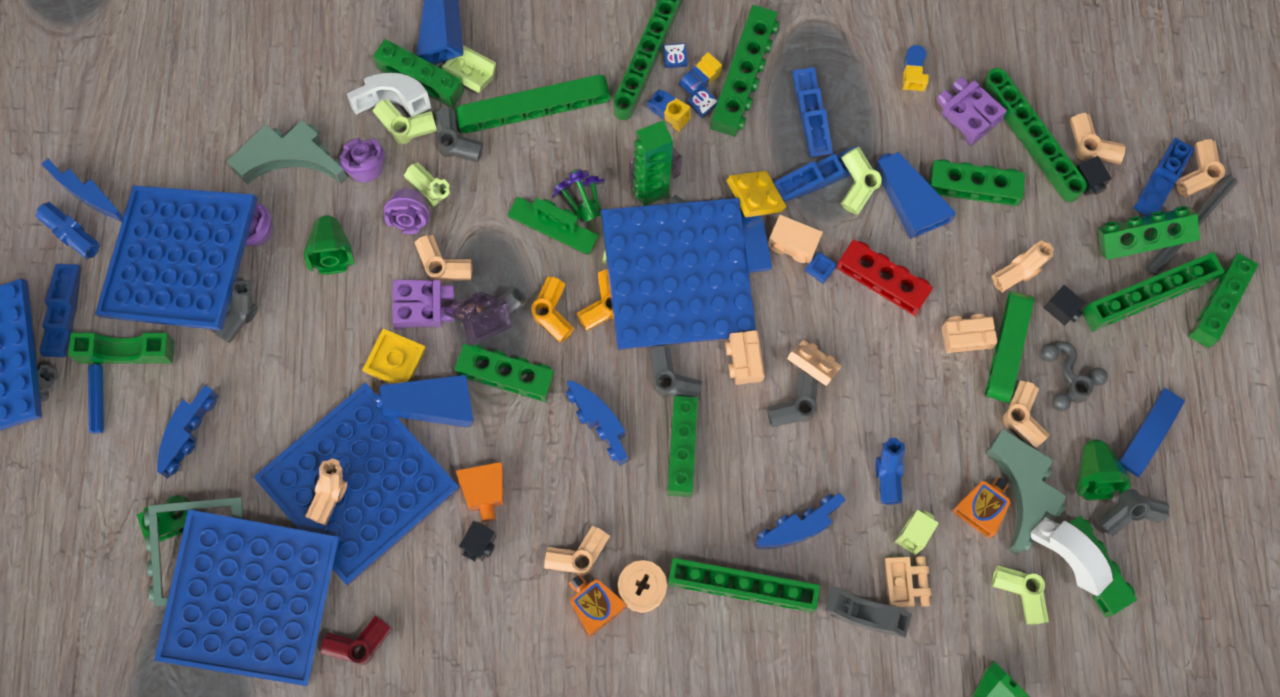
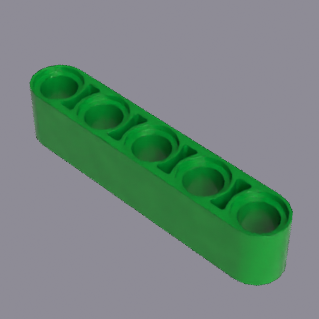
M1012 290L1009 292L985 390V397L1005 403H1009L1012 398L1034 304V296Z

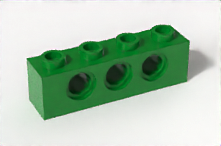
M384 39L373 55L377 69L384 73H399L414 78L425 88L429 97L452 109L464 93L462 79L387 39Z
M946 159L933 161L929 171L928 183L940 196L1018 207L1023 199L1025 173L1018 172L1016 169L1002 170L989 165L980 167L973 166V164L968 162L959 164L951 163ZM949 176H955L958 181L951 180ZM972 179L979 180L981 184H975ZM994 182H1000L1003 187L996 186Z
M1179 206L1173 211L1168 212L1156 211L1151 213L1150 216L1145 217L1133 216L1128 218L1127 221L1122 222L1110 221L1105 223L1104 226L1097 227L1100 253L1106 260L1200 240L1198 214L1191 207ZM1175 223L1172 229L1167 230L1170 224ZM1148 228H1152V231L1149 234L1144 235V232ZM1129 233L1126 239L1121 240L1123 234Z
M1237 253L1226 263L1224 267L1225 272L1217 280L1188 336L1189 338L1207 348H1210L1220 340L1259 265L1258 263L1240 253Z
M475 343L470 345L463 344L454 369L456 376L466 375L468 380L545 403L555 378L554 370H551V367L546 364H530L525 358H510L502 351L493 350V352L484 350L483 346ZM482 360L489 362L488 367L484 369L478 368L477 365ZM504 367L512 369L511 373L505 376L499 372ZM525 374L535 376L531 382H524L522 380Z
M674 396L667 496L692 497L697 397Z

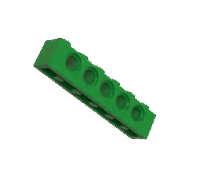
M752 4L711 119V130L736 137L738 130H743L746 117H743L745 110L749 111L753 101V98L750 97L751 92H756L760 81L757 78L758 72L763 73L766 59H763L765 52L770 53L773 40H770L771 35H776L780 24L779 21H776L778 12ZM760 31V32H763L764 34H763V35H758V34H756L755 32ZM750 50H754V51H756L757 53H756V54H752V53H750L749 51H750ZM743 69H748V70H750L751 72H750V73H744L742 70H743ZM741 88L744 92L740 93L735 91V89ZM733 107L736 108L738 111L731 112L728 110V108Z
M663 120L636 130V140L633 141L636 149L633 151L636 159L633 160L635 167L633 170L635 176L633 179L635 186L633 192L637 201L641 200L643 206L669 197L673 140Z
M1212 252L1089 303L1083 310V316L1091 331L1094 332L1214 282L1225 271L1215 253Z
M678 558L672 559L668 586L809 613H814L817 609L820 585Z

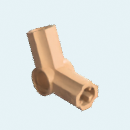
M1081 113L1070 118V125L1077 145L1075 150L1077 158L1085 162L1099 156L1100 160L1104 162L1122 163L1126 149L1125 144L1101 140L1095 133L1090 114ZM1085 145L1091 147L1092 150H1088Z
M1207 139L1194 145L1198 170L1176 181L1177 191L1181 196L1187 198L1206 188H1212L1224 176L1225 168L1219 161L1216 141Z
M425 235L415 241L416 248L430 281L440 280L441 283L444 281H472L473 269L471 259H443L433 235ZM434 267L442 268L439 273L431 272Z
M1043 240L1037 242L1028 251L1015 258L1010 265L993 274V284L1004 293L1018 283L1030 280L1042 271L1041 267L1054 256V248L1050 243Z
M1020 380L1009 407L1003 415V423L1007 428L1014 430L1029 446L1036 449L1050 434L1030 416V410L1039 388L1033 383ZM1011 413L1019 414L1021 421H1015Z
M333 458L323 461L319 467L320 478L315 488L316 495L306 514V518L325 526L336 503L343 498L347 488V482L343 480V468L340 467V461Z
M592 526L577 551L547 547L544 569L587 575L592 571L594 563L610 536L601 529ZM580 557H585L589 560V565L584 569H580L575 565L576 560Z

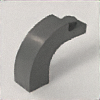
M831 586L825 611L831 613L832 617L872 631L906 638L911 613L900 607L859 598L840 587Z

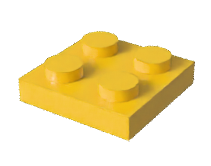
M767 171L730 175L726 181L734 197L739 198L740 208L745 217L783 212L787 207Z
M382 329L362 371L390 384L411 382L427 348L422 344Z

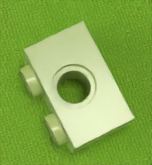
M916 510L908 518L894 543L916 555L926 546L939 523L934 520L935 517L925 510Z

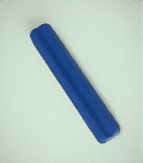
M92 364L88 367L89 432L92 434H99L104 431L103 367L100 364Z

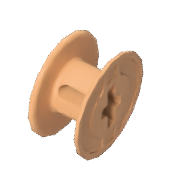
M645 560L635 561L626 566L621 572L618 581L619 597L632 611L641 613L652 611L665 598L667 590L666 576L662 569L653 562ZM644 577L648 578L646 587H649V589H644L641 595L638 596L636 595L638 591L636 584H641Z

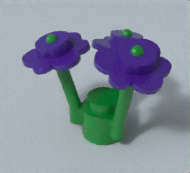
M576 169L571 171L569 177L565 178L563 182L557 183L552 198L562 193L575 210L577 217H582L583 221L586 222L601 216L599 212L601 206L598 201L596 185L603 184L605 181L604 179H599L598 176L590 175V177H587L589 176L588 170ZM573 182L577 183L584 203L579 204L581 209H579L566 191V189L573 185ZM591 186L593 201L588 199L584 187Z

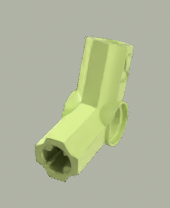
M388 99L380 101L373 109L375 116L399 144H406L412 138L437 131L431 111L405 118ZM400 128H406L402 133L397 132Z
M860 147L854 148L841 157L854 178V184L841 202V205L845 210L855 215L860 213L873 191L881 185L880 174L872 169ZM866 176L870 178V186H867L865 183Z
M418 162L407 168L404 178L424 195L427 204L432 208L450 194L449 183L445 179L434 178Z
M999 565L996 566L992 577V587L1021 595L1026 625L1049 622L1043 592L1045 589L1043 578L1037 574H1026ZM1027 580L1035 584V592H1030L1027 589Z

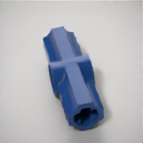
M51 202L43 203L39 206L35 216L45 226L49 227L52 233L65 245H70L86 260L93 258L98 253L100 244L83 231L84 229L73 218L63 214Z

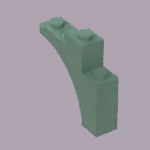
M303 120L285 136L277 128L272 130L266 124L226 161L231 170L247 185L267 172L289 167L317 170L334 178L340 184L347 179L346 173L340 165V160L337 158L333 160L328 156L330 154L328 150L321 145L319 130L313 124L307 125Z
M1002 429L995 437L986 454L1003 470L1015 494L1017 525L1008 550L1017 555L1022 551L1026 552L1033 543V540L1030 538V532L1045 517L1051 519L1061 515L1066 506L1063 502L1067 496L1043 482L1046 481L1052 472V469L1049 467L1053 460Z

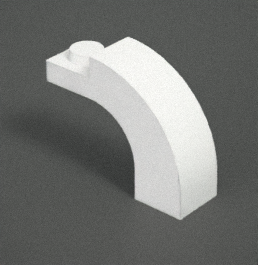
M382 73L364 78V86L347 93L355 115L387 99L391 103L403 106L411 117L431 108L428 93L421 83L410 76L399 73Z
M1045 517L1030 532L1032 540L1057 552L1069 563L1075 573L1077 586L1099 596L1113 581L1110 566L1102 552L1084 533L1070 523L1063 521L1060 525Z

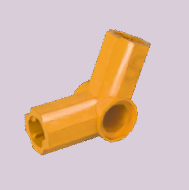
M608 269L598 272L601 300L577 312L580 323L586 331L609 319H613L612 309L606 306L611 302Z
M547 276L537 300L532 304L533 319L537 324L542 325L559 343H562L575 330L555 310L566 287V283L558 278ZM541 308L549 310L546 315L541 316L537 314V311Z

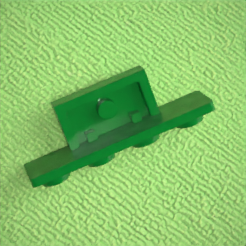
M517 197L508 212L510 219L585 255L591 253L598 240V234L579 226L578 217L573 211L569 209L562 210L548 199L541 200L536 198L534 203Z

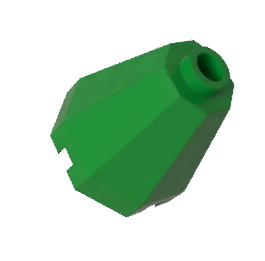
M322 216L313 224L304 250V260L309 271L314 272L313 268H315L322 275L344 273L347 270V265L350 264L352 266L355 264L351 245L338 219L332 216Z
M1099 439L1088 441L1081 453L1076 484L1078 496L1082 497L1084 495V499L1087 501L1109 500L1114 498L1113 493L1119 492L1120 496L1131 487L1129 475L1109 444Z
M993 660L985 668L971 697L1030 696Z

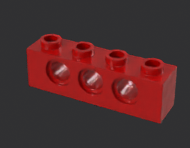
M854 239L840 258L836 267L842 273L913 316L917 315L934 288L926 279L922 277L917 278L906 267L894 264L886 255L876 253L866 243ZM860 261H868L871 267L862 266ZM885 272L889 274L891 279L886 280L882 278L880 273ZM900 285L909 286L911 291H903Z

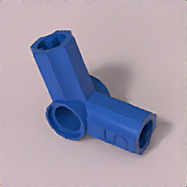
M889 438L886 443H883L881 456L876 457V476L879 478L881 504L885 505L903 502L901 478L903 477L905 446L897 438Z

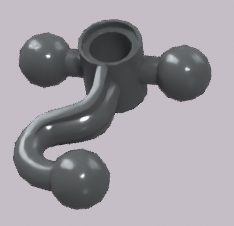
M1068 342L1049 343L1044 345L1040 351V355L1045 361H1055L1060 351H1065L1068 354L1062 367V374L1069 385L1067 393L1056 394L1052 399L1054 409L1063 412L1070 408L1071 401L1075 403L1085 401L1092 393L1094 385L1101 386L1107 382L1108 374L1103 368L1097 367L1090 371L1089 378L1086 376L1077 377L1072 372V367L1077 360L1075 347ZM1075 386H1081L1085 393L1078 392Z

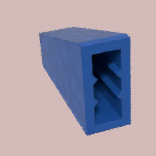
M424 0L417 56L436 65L463 55L459 0Z
M899 152L892 155L887 153L878 159L875 171L880 174L881 183L910 239L952 222L956 215L955 211Z
M466 375L380 385L379 392L375 394L376 408H381V413L385 416L459 427H471L473 423Z

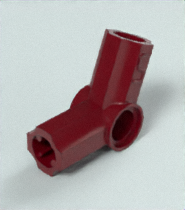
M375 616L357 640L327 633L323 639L321 654L358 665L368 664L372 660L373 654L393 629ZM364 646L366 648L365 657L356 659V649Z

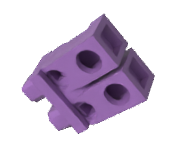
M961 77L952 86L957 95L953 96L948 90H944L938 96L937 102L943 108L942 115L966 136L965 140L972 146L1003 120L1007 110L984 89L979 87L975 80L969 83Z
M393 280V325L395 330H405L407 327H442V323L455 321L454 307H442V300H454V286L441 285L440 280Z

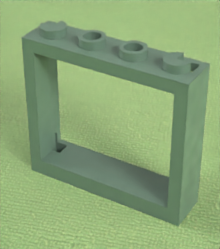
M242 497L148 506V511L144 512L145 526H149L150 536H146V549L151 551V561L147 562L148 576L153 577V586H149V599L154 601V607L167 605L168 597L163 598L158 513L231 506L232 517L244 519Z

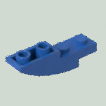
M1175 137L1142 189L1133 209L1146 216L1160 211L1195 148Z
M572 380L567 382L568 390L565 393L571 404L576 403L579 409L576 414L581 424L586 423L589 429L598 425L595 428L601 441L606 440L609 448L606 450L612 462L617 461L619 466L627 463L628 456L619 441L625 437V430L617 417L594 393Z
M206 385L191 404L182 399L163 434L158 454L157 472L167 479L179 470L180 462L185 455H189L194 450L197 439L191 435V432L199 428L203 416L207 411H211L217 403L218 395Z
M841 493L836 496L830 494L820 502L822 506L816 511L813 508L806 511L801 516L802 521L796 513L791 517L786 514L776 522L778 526L772 531L767 528L757 536L758 541L754 546L757 549H775L805 541L830 527L833 522L828 515L842 506L846 500Z

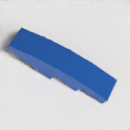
M815 67L793 70L791 73L810 158L833 154L826 109L823 108Z
M856 146L837 156L834 153L817 163L813 161L774 181L783 201L787 202L850 176L851 173L841 157L856 148Z
M49 158L41 163L68 192L81 202L101 214L120 222L123 221L124 217L91 179L83 184L71 169L62 174Z
M740 208L748 273L772 270L762 215L745 217Z
M55 265L45 300L48 308L42 325L45 331L39 351L42 357H66L76 313L80 265Z
M1166 388L1159 393L1154 405L1147 412L1140 427L1134 432L1119 460L1126 470L1137 477L1141 476L1172 426L1185 400Z

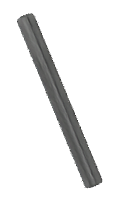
M1227 175L1195 211L1198 214L1199 226L1236 185L1237 179L1233 178L1232 175ZM1183 244L1163 248L1146 267L1147 272L1153 276L1157 275Z

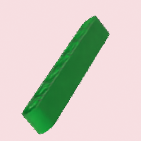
M683 0L657 1L614 97V115L618 119L628 120L634 114ZM667 11L669 14H662L661 12ZM653 30H660L662 32L655 33ZM651 48L653 51L648 52L644 49ZM641 66V67H644L645 69H644V70H637L636 68ZM630 85H634V86H636L637 88H636V89H629V88H627V87L630 86ZM621 104H626V105H628L629 107L623 109V108H620L619 106H620Z
M1001 68L991 69L984 80L983 89L1007 110L1004 116L1005 121L1062 199L1067 202L1077 201L1087 187L1085 179L1008 74ZM991 80H996L999 84H995ZM1004 97L1010 98L1011 101H1007ZM1017 115L1023 116L1024 119H1020ZM1030 132L1035 133L1037 137L1032 136ZM1043 150L1048 151L1051 155L1045 154ZM1056 168L1062 169L1064 173L1058 172ZM1069 186L1075 187L1077 191L1071 190Z
M595 75L463 104L455 109L460 132L473 133L603 104L611 99V94L606 76Z

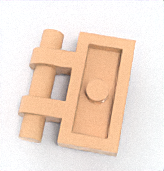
M803 339L787 359L827 386L841 369L842 365L835 361L836 358L833 356H827L817 349L818 346L813 342L810 344Z
M924 556L916 557L917 566L912 567L910 557L884 559L888 605L900 608L914 607V597H920L921 607L931 606L930 596H932V591L928 586L927 577L930 572L929 566H926V558ZM912 575H918L919 588L913 589Z

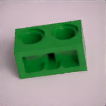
M177 495L167 499V503L164 504L191 501L184 496ZM148 506L143 509L144 512L148 511ZM184 510L182 517L179 519L174 518L176 511L158 513V518H160V542L183 534L188 510ZM144 512L136 515L146 542V536H150L149 526H145Z

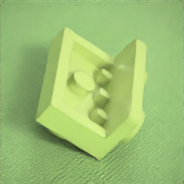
M463 45V55L448 60L442 66V69L462 79L463 85L480 93L493 80L496 62Z

